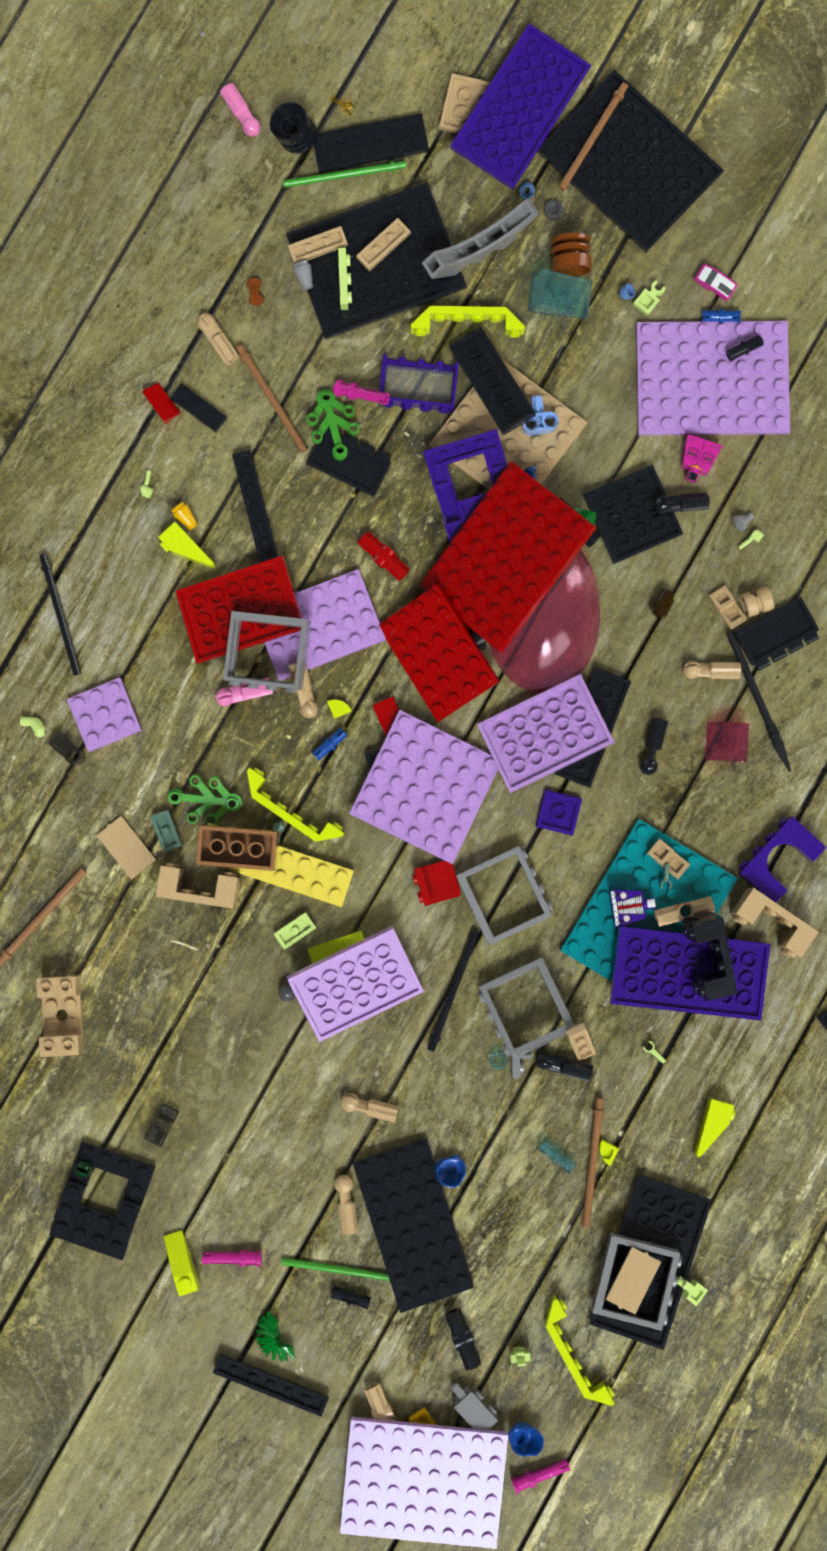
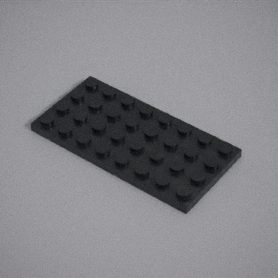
M426 1137L352 1162L400 1313L474 1288L442 1186L435 1177V1164Z
M638 1174L618 1234L677 1249L681 1253L682 1263L680 1268L677 1267L675 1275L687 1280L713 1200ZM618 1244L602 1308L656 1321L672 1257L638 1249L644 1253L648 1252L650 1256L661 1261L636 1314H633L623 1308L619 1309L617 1305L606 1300L631 1249L630 1246ZM678 1284L672 1287L671 1294L673 1295L671 1306L667 1307L668 1321L666 1326L663 1325L662 1331L594 1314L593 1312L589 1325L664 1350L683 1288Z

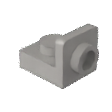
M531 1053L522 1055L514 1060L511 1057L512 1078H520V1073H524V1062H520V1059H531Z

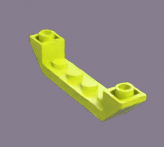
M429 306L411 324V334L416 336L430 334V319H434L436 322H443L445 319H453L454 322H462L464 320L482 322L483 320H490L494 323L505 320V335H509L512 338L524 335L525 326L507 307Z
M256 767L254 770L248 768L247 774L251 796L257 802L315 842L344 836L345 833L342 832L343 827L335 822L333 824L328 822L319 835L317 834L319 830L309 823L306 826L301 823L303 819L295 813L292 816L286 812L287 807L279 802L276 805L271 802V796L263 791L259 794L258 791L266 781L263 778L264 773Z
M556 1295L552 1296L545 1326L582 1395L590 1400L613 1405L612 1397L615 1395L609 1385L605 1386L602 1381L589 1389L592 1386L586 1375L584 1377L581 1375L579 1370L582 1367L577 1358H572L570 1354L572 1349L568 1341L563 1342L560 1336L563 1332L558 1323L554 1325L555 1322L566 1317L564 1310L567 1307L562 1298L558 1300Z

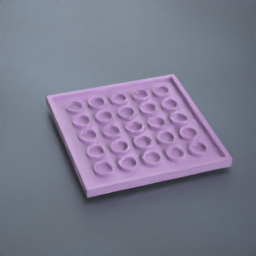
M399 710L349 814L453 864L498 771V767L492 755Z

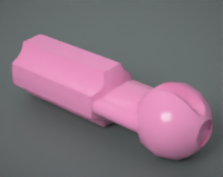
M229 83L221 89V96L234 116L242 124L243 132L250 137L258 135L261 129L260 122L253 117L234 83Z
M244 683L240 687L221 688L216 692L215 697L219 705L228 706L233 703L273 694V691L266 690V686L259 685V689L248 688L247 684Z

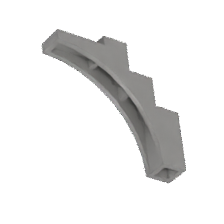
M530 198L525 199L515 209L490 227L461 243L434 251L422 264L432 279L455 276L468 264L481 262L492 251L505 249L517 238L516 235L538 217L540 213Z

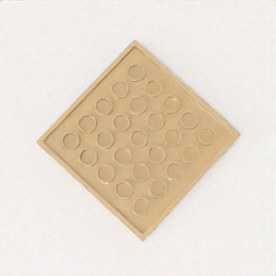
M502 359L531 407V397L538 395L542 397L544 412H554L558 416L559 421L556 430L548 434L528 436L523 433L522 425L503 436L472 387L430 442L429 447L431 449L497 429L507 465L512 461L523 470L535 466L536 479L542 484L588 422ZM551 419L544 421L547 426L555 424ZM532 421L526 423L529 429L536 427ZM484 454L452 463L488 491L493 486Z

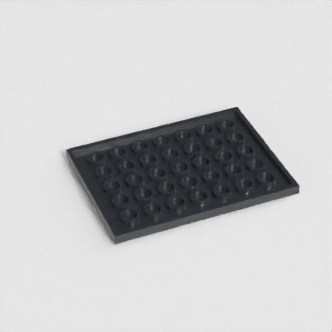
M613 70L540 146L537 153L564 177L612 100L614 91L618 90L622 82L626 83L628 88L624 93L623 100L617 104L570 183L647 253L723 174L724 170L619 73Z
M428 183L286 234L289 244H293L341 226L348 246L344 247L346 248V254H350V266H347V273H351V285H348V292L352 293V303H348V310H341L338 250L308 260V264H311L314 287L308 289L307 292L325 340L467 289L461 271L455 276L432 279L422 264L434 251L451 247ZM399 218L411 231V234L369 272L359 262L356 255Z

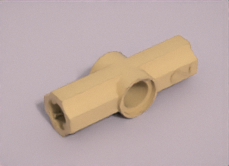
M711 896L654 910V916L658 927L680 922L683 918L708 912L715 913V907ZM683 906L689 909V914L686 917L680 914V908Z
M380 1382L370 1384L364 1388L372 1408L373 1419L395 1421L394 1410L391 1403L387 1401Z

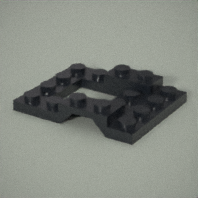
M82 1141L70 1177L66 1182L49 1235L123 1261L156 1166ZM81 1161H87L92 1166V1171L87 1177H79L76 1174V1165ZM80 1167L78 1168V1170H81V1171H83V1172H85V1173H87V1171H88V1170L82 1169V1168H80ZM94 1167L130 1180L117 1215L82 1203Z

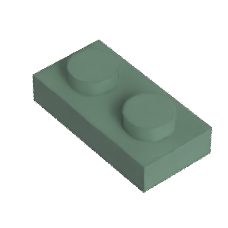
M169 810L150 816L163 853L182 846Z

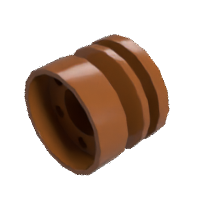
M564 233L551 239V254L555 256L552 258V273L555 276L566 278L578 277L591 272L592 262L591 256L588 254L591 250L589 235L584 233Z

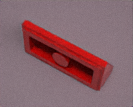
M159 383L142 391L165 424L181 414Z
M393 696L373 705V709L386 736L399 711Z

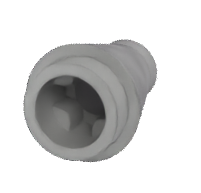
M308 260L293 264V272L303 291L313 288L311 264H308Z

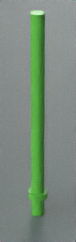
M393 160L386 164L283 180L284 188L386 171L396 172V170L406 168V161L394 162Z
M282 1257L281 1265L390 1281L386 1272Z

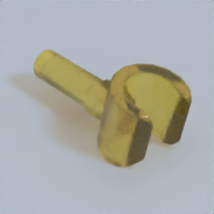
M333 96L330 98V101L338 104L349 116L352 114L348 109L351 107L356 108L349 100L341 101Z

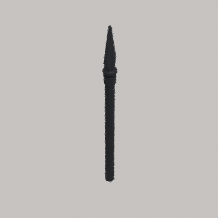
M732 631L726 634L737 661L741 663V670L765 722L767 732L770 734L769 738L772 739L773 747L788 771L791 772L784 742L779 737L780 733L777 732V728L773 724Z

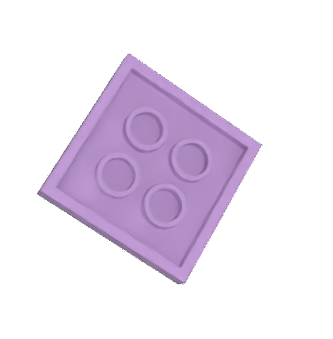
M120 677L67 699L89 753L142 731Z

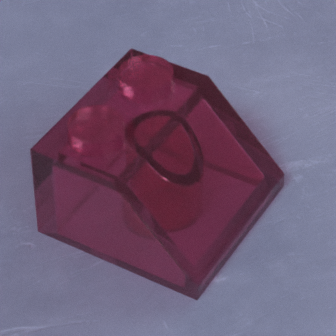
M708 722L705 761L747 762L749 723Z

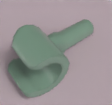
M275 822L273 824V831H285L283 822ZM279 834V840H278V845H279V846H281V844H280V834Z
M665 863L663 880L659 883L661 890L663 889V882L669 884L668 890L672 887V883L669 880V863Z

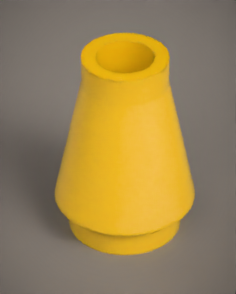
M181 502L171 510L174 514L173 517L189 531L198 525L188 504L185 505L184 502Z

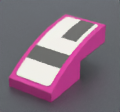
M705 263L693 279L704 289L713 291L724 301L729 300L738 285L726 275Z

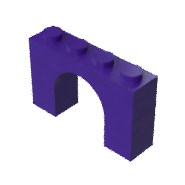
M793 816L784 817L777 824L779 828L775 832L771 831L764 838L766 842L762 846L758 845L751 854L753 856L749 861L745 859L738 867L740 868L738 874L748 884L775 903L788 890L768 870L767 859L771 850L780 844H787L795 848L809 862H814L826 849Z

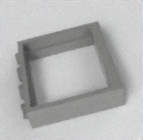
M232 611L223 680L228 681L231 686L240 687L241 683H245L248 688L259 689V685L266 686V690L277 691L278 687L285 688L284 692L296 693V690H302L311 621ZM242 621L301 628L294 683L235 676Z
M519 846L456 875L489 946L552 916L550 913L553 911L549 901L545 902L542 896L545 894L544 889L540 883H536L534 879L537 876L532 866H528L526 859H528L527 853L524 848L520 849ZM516 854L543 914L493 937L466 877Z
M543 958L479 986L481 992L478 993L482 1004H487L489 1010L486 1013L490 1021H495L497 1027L494 1030L498 1039L503 1038L505 1045L502 1046L506 1056L511 1055L512 1060L567 1035L566 1031L574 1025ZM538 968L565 1026L514 1049L487 991Z
M610 1232L591 1307L592 1312L662 1331L663 1325L666 1326L668 1321V1314L666 1312L667 1307L672 1304L673 1295L671 1291L672 1287H675L677 1284L678 1276L675 1274L677 1267L680 1268L682 1263L681 1253L677 1249ZM618 1244L672 1257L656 1321L602 1308Z

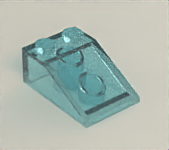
M546 269L534 272L531 277L528 311L543 315L588 319L592 281Z

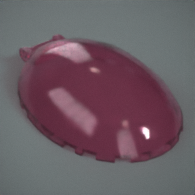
M581 550L503 653L498 652L490 645L492 654L503 673L517 686L528 691L542 693L581 674L593 655L600 629L599 593L592 568Z

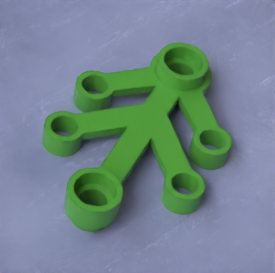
M324 389L317 394L318 405L313 413L307 416V424L309 426L317 425L318 417L325 409L326 417L318 430L312 433L311 440L315 444L321 443L324 433L330 427L334 442L333 458L337 461H342L347 457L348 450L341 442L337 425L347 430L352 436L359 433L360 427L357 423H349L334 414L333 408L343 412L346 418H352L355 414V408L352 405L346 406L335 400L334 393L331 390ZM328 396L330 399L324 400L323 397ZM350 409L352 410V413L347 414L346 410ZM313 417L316 421L310 422L309 419ZM356 427L357 431L353 432L350 428ZM319 435L320 439L315 440L313 437ZM341 448L343 453H338L336 450Z
M193 774L189 781L203 795L183 793L177 787L172 788L168 793V800L172 804H179L181 801L203 803L195 811L188 813L187 821L191 824L196 823L199 817L214 805L223 806L215 813L207 815V824L208 822L216 824L218 819L226 812H236L242 806V798L236 793H229L221 783V779L217 776L210 778L209 786L217 789L222 797H216L198 774ZM194 777L198 778L199 783H194L192 779ZM217 780L218 785H213L211 781ZM173 794H177V795H178V799H177V800H175V799L172 798V795H173ZM234 800L236 805L231 806L229 801ZM190 815H195L196 819L191 820ZM209 817H214L215 821L210 822Z

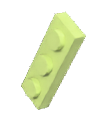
M338 248L341 310H348V303H352V293L348 292V285H351V273H347V266H350V254H346V248Z

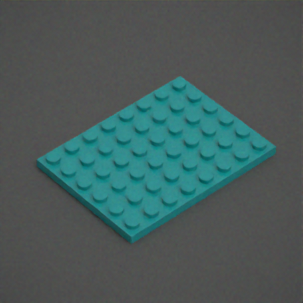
M638 819L560 951L612 982L618 927H614L609 890L642 891L643 898L654 897L656 908L645 910L646 918L622 926L682 933V921L658 927L654 910L711 896L715 907V914H717L738 878ZM659 839L690 864L689 868L678 880L669 873V880L672 883L670 890H668L669 884L667 882H663V889H660L659 883L663 880L664 868L647 854ZM686 906L681 907L680 914L686 917L689 914V909Z

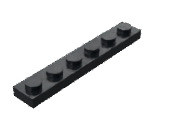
M251 450L232 454L259 561L261 563L276 558L278 554Z
M220 1353L213 1373L320 1417H322L329 1396L223 1353Z

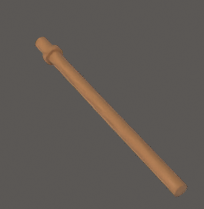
M622 82L618 90L614 91L612 100L558 186L560 190L565 191L617 104L623 100L624 93L628 88L626 83Z
M239 345L236 350L241 356L240 360L242 363L245 362L301 453H305L308 450L307 446L251 359V354L247 353L243 345Z
M83 868L78 870L13 943L1 952L0 967L8 959L12 958V954L83 878L87 873Z
M596 1098L595 1109L592 1112L594 1114L582 1221L583 1227H590L602 1115H604L603 1098Z

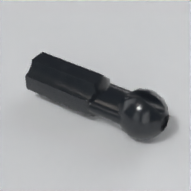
M707 493L675 496L661 495L655 499L653 507L659 514L709 509L710 498Z
M652 717L645 744L648 748L647 757H644L639 763L643 774L652 775L657 771L658 764L655 756L657 751L662 750L669 723L664 719Z
M548 1051L539 1052L535 1058L536 1066L541 1070L553 1071L587 1082L591 1079L593 1065L551 1054Z

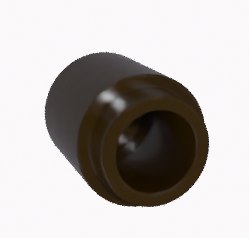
M661 589L660 592H657L649 608L652 611L651 614L660 619L662 616L667 617L675 601V594L666 589Z

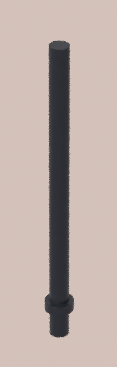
M42 554L39 556L42 565L40 568L45 575L73 675L78 676L81 675L51 572L52 565L49 564L47 554Z
M472 930L436 1027L433 1034L429 1037L431 1040L427 1049L434 1052L438 1041H441L440 1035L479 934L477 931Z

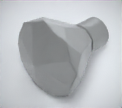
M752 513L735 515L732 517L733 525L738 531L743 532L746 530L749 521L754 519Z

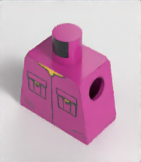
M688 434L684 441L681 468L688 471L685 480L696 483L699 475L706 476L723 445Z

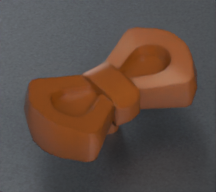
M251 278L246 283L251 295L249 303L253 306H260L265 301L260 295L259 288L262 281L258 278Z

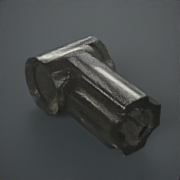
M60 731L50 738L48 744L64 757L68 763L74 766L84 763L85 753ZM77 751L79 757L77 760L72 761L71 755Z

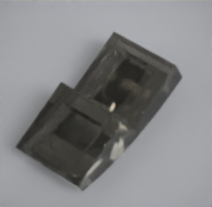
M162 1102L144 1140L161 1148L180 1111Z

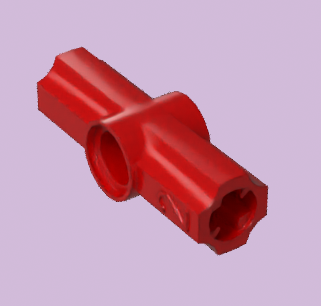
M369 531L357 542L379 567L386 569L397 581L400 582L409 573L410 569L396 557L395 552L386 544H382Z

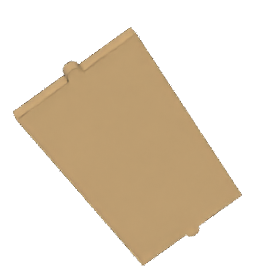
M122 816L113 823L107 824V827L96 835L131 880L142 871L145 872L146 868L156 861L152 853Z
M631 1247L606 1300L617 1305L619 1309L623 1308L636 1314L661 1261L650 1256L648 1252L644 1253Z

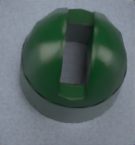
M87 1161L79 1162L75 1168L76 1174L79 1177H87L92 1171L91 1164ZM80 1167V1168L85 1169V1170H88V1171H87V1173H85V1172H83V1171H81V1170H78V1168Z

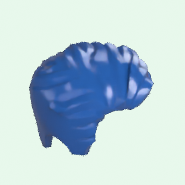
M458 1155L441 1158L435 1164V1177L445 1187L456 1188L466 1176L465 1162Z
M526 1422L515 1424L508 1433L511 1449L516 1455L523 1457L537 1456L543 1449L544 1437L537 1429Z

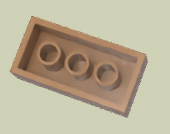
M199 825L196 864L275 871L279 831Z

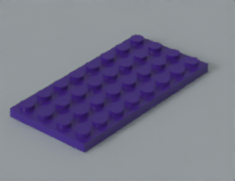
M528 24L450 145V149L513 190L588 73L591 65L531 24Z
M619 926L609 1003L761 1021L771 944L727 938L738 994L707 1001L699 996L697 992L695 993L692 987L693 975L715 970L711 965L710 958L713 956L712 951L708 948L707 941L696 944L683 936L682 933Z

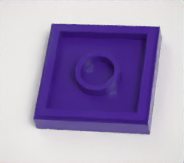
M545 790L536 827L573 836L582 799Z

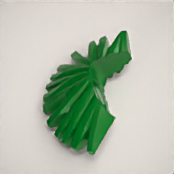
M269 1311L266 1312L267 1316L263 1315L262 1319L259 1320L261 1323H258V1326L262 1329L256 1330L257 1333L263 1335L256 1337V1340L259 1341L257 1345H262L259 1349L264 1348L262 1353L267 1351L265 1356L272 1352V1360H275L277 1353L280 1362H283V1358L285 1361H288V1355L295 1359L293 1345L282 1344L280 1341L279 1321Z

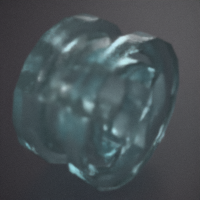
M496 1051L490 1056L489 1063L493 1069L500 1070L506 1066L507 1058L503 1052ZM497 1055L504 1060L500 1066H497V1063L492 1061Z

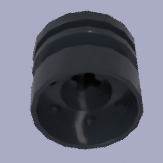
M294 102L281 104L270 117V130L286 151L292 154H300L313 146L317 137L316 125L301 105Z

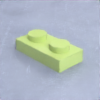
M305 912L274 933V936L285 950L316 929V926Z

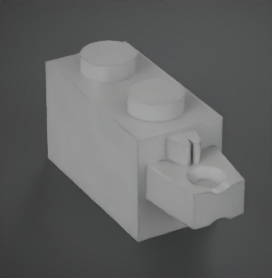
M457 1381L451 1385L452 1391L457 1395L454 1397L456 1400L454 1408L473 1429L488 1431L498 1422L497 1410L491 1404L487 1405L483 1401L484 1396L478 1389L474 1391L472 1387L469 1388L468 1386L463 1388Z

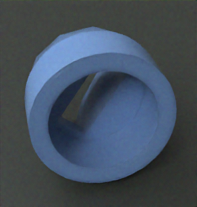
M530 182L523 183L519 190L520 196L524 199L533 197L535 192L534 185ZM526 187H529L528 193H525Z
M630 283L620 287L619 297L621 299L629 300L634 298L635 290Z

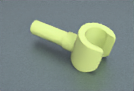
M149 470L146 471L145 482L140 489L141 495L146 498H150L153 492V488L148 487L151 475Z
M755 530L747 540L738 546L739 549L744 548L752 540L758 543L764 534L759 530Z
M648 1041L652 1044L653 1048L648 1051L643 1046L644 1051L654 1055L662 1064L665 1063L666 1060L657 1052L654 1043Z

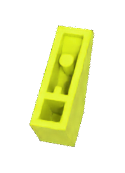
M176 522L158 537L161 541L159 545L166 552L170 550L174 555L212 569L216 567L211 559Z
M361 930L307 948L313 964L365 938Z
M708 1098L694 1150L696 1156L701 1157L728 1127L730 1120H734L736 1113L734 1105Z
M183 1230L163 1236L179 1297L197 1291L200 1287V1282Z

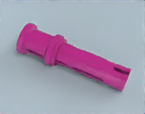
M340 379L335 382L333 388L335 396H346L350 400L359 398L387 405L390 400L389 393L362 388L356 383H344Z
M242 1249L240 1252L203 1251L202 1254L204 1255L202 1256V1264H239L241 1267L257 1265L258 1268L262 1266L261 1249H258V1251Z
M565 1458L531 1472V1470H527L523 1475L510 1478L518 1495L522 1490L530 1487L533 1489L537 1483L571 1470Z

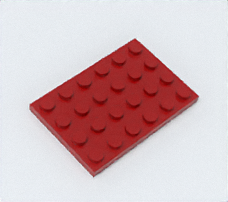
M279 556L175 591L196 664L226 655L232 611L302 619L284 556ZM242 621L238 651L300 632L301 628Z
M436 584L379 624L386 641L437 722L442 721L500 682L440 584Z

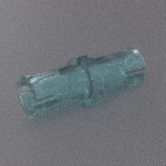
M546 1140L540 1145L538 1150L550 1158L553 1164L559 1165L568 1174L573 1171L576 1163L567 1158L562 1150H557Z

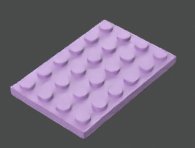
M359 569L295 593L302 619L311 621L306 657L307 670L386 641L384 633L379 627V620ZM301 631L265 642L279 681L291 677L288 665L297 662Z
M581 674L477 724L510 794L614 744V740Z
M393 926L286 976L319 1042L424 992Z

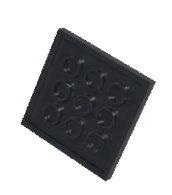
M653 465L583 494L589 511L597 513L594 523L613 565L683 535L674 512L659 514L654 510L653 503L658 496L667 495Z

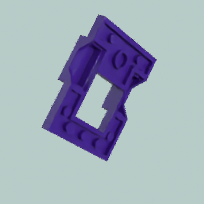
M497 429L423 451L443 514L449 543L452 542L487 493L459 501L448 464L484 454L492 485H494L508 466Z

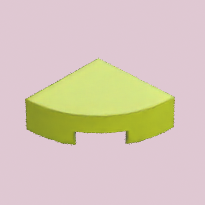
M327 701L334 719L352 712L351 708L343 701Z
M601 1139L599 1144L600 1155L611 1166L619 1148Z

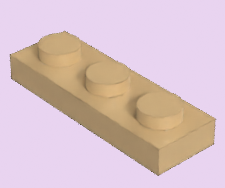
M397 218L357 254L356 258L370 272L411 234V231Z
M339 226L290 244L288 249L295 264L338 250V248H344L348 246L342 227Z
M583 1023L573 1025L566 1031L579 1062L596 1054Z

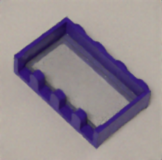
M383 354L379 391L389 393L390 400L387 405L382 404V406L392 408L393 405L401 406L405 410L420 408L419 410L424 412L438 410L442 414L454 412L459 363L455 362V366H447L442 361H436V364L425 363L424 359H417V362L406 361L405 357H399L398 360L387 359V355Z

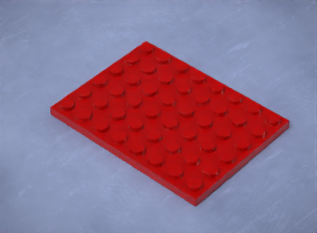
M511 461L423 579L420 586L428 591L436 584H440L462 621L498 652L503 653L597 527Z

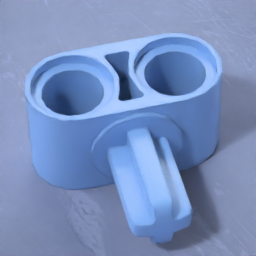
M541 396L531 397L532 409L536 416L529 421L534 422L536 427L529 429L526 426L527 422L522 424L523 433L533 436L554 432L558 426V416L554 412H544ZM551 419L555 424L547 426L544 421Z

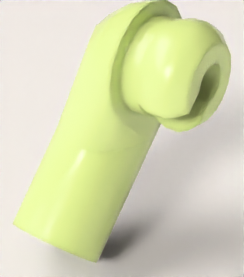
M21 716V726H30L36 737H43L45 735V725L39 718Z

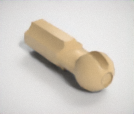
M208 313L201 314L197 320L198 328L205 334L225 366L232 365L240 358L216 323L215 318Z
M692 660L684 664L683 674L689 679H696L697 677L740 679L741 663H698Z
M297 662L288 665L293 683L295 682ZM306 665L303 689L296 690L301 715L305 718H313L318 712V706L313 698L312 686Z
M353 1093L343 1095L340 1103L343 1110L347 1112L356 1110L366 1113V1116L395 1123L399 1106L373 1099L369 1101L359 1099Z
M339 1175L334 1182V1186L340 1198V1203L337 1206L341 1234L358 1233L355 1203L351 1200L350 1192L353 1188V1181L348 1175Z

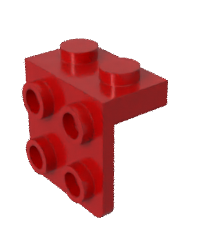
M441 861L414 869L415 873H412L415 885L419 884L420 892H417L419 902L424 903V906L461 895L453 864Z

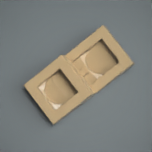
M726 586L709 595L710 600L730 630L747 620L745 614L736 604V599Z
M661 839L647 853L663 868H665V863H669V873L677 880L690 866L687 861L675 853Z

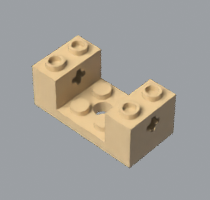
M166 863V866H160L155 897L236 909L241 878H237L236 873L224 872L223 875H218L214 897V893L201 892L200 895H197L195 890H181L184 869H180L179 864Z
M746 888L730 912L734 916L733 920L740 925H753L761 911L769 917H777L779 924L786 928L789 927V930L778 944V947L782 949L780 952L789 958H802L818 934V931L755 888Z
M81 975L37 978V998H42L43 1036L39 1037L40 1057L70 1056L84 1053ZM61 1009L65 1010L68 1015L64 1021L60 1020L57 1016L58 1011Z

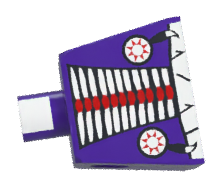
M609 890L614 927L646 918L645 910L656 908L654 897L643 898L642 891Z

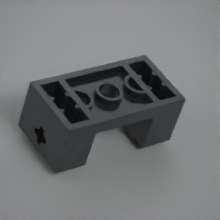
M713 912L683 918V924L681 925L683 936L696 944L707 941L708 948L712 951L713 956L710 958L711 965L715 968L712 971L693 975L692 987L694 992H697L699 996L707 1001L738 994L723 917Z

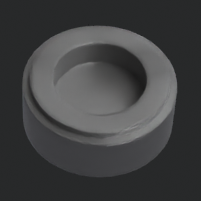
M550 200L545 204L544 215L547 219L554 221L562 216L563 206L559 201Z

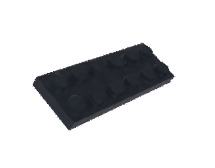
M422 113L317 133L313 144L319 173L429 152Z
M481 326L449 345V349L503 436L536 416Z
M595 668L588 685V690L611 734L631 681ZM606 747L556 771L554 775L591 788Z

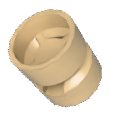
M767 586L756 589L755 593L749 591L740 595L741 606L747 618L758 615L759 611L764 613L774 609L773 597Z

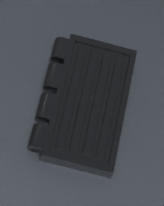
M328 427L323 435L322 442L315 445L306 464L375 498L391 466V463L388 462L391 455L381 450H378L377 454L374 455L375 447L363 441L358 447L356 445L359 439L345 433L341 442L347 447V457L342 461H337L332 455L334 442L330 427ZM341 448L336 450L338 453H343Z
M802 597L734 632V635L751 667L755 665L757 670L760 671L771 665L768 657L775 663L788 656L785 648L792 654L804 647L802 639L806 645L818 640L817 631H819V628Z

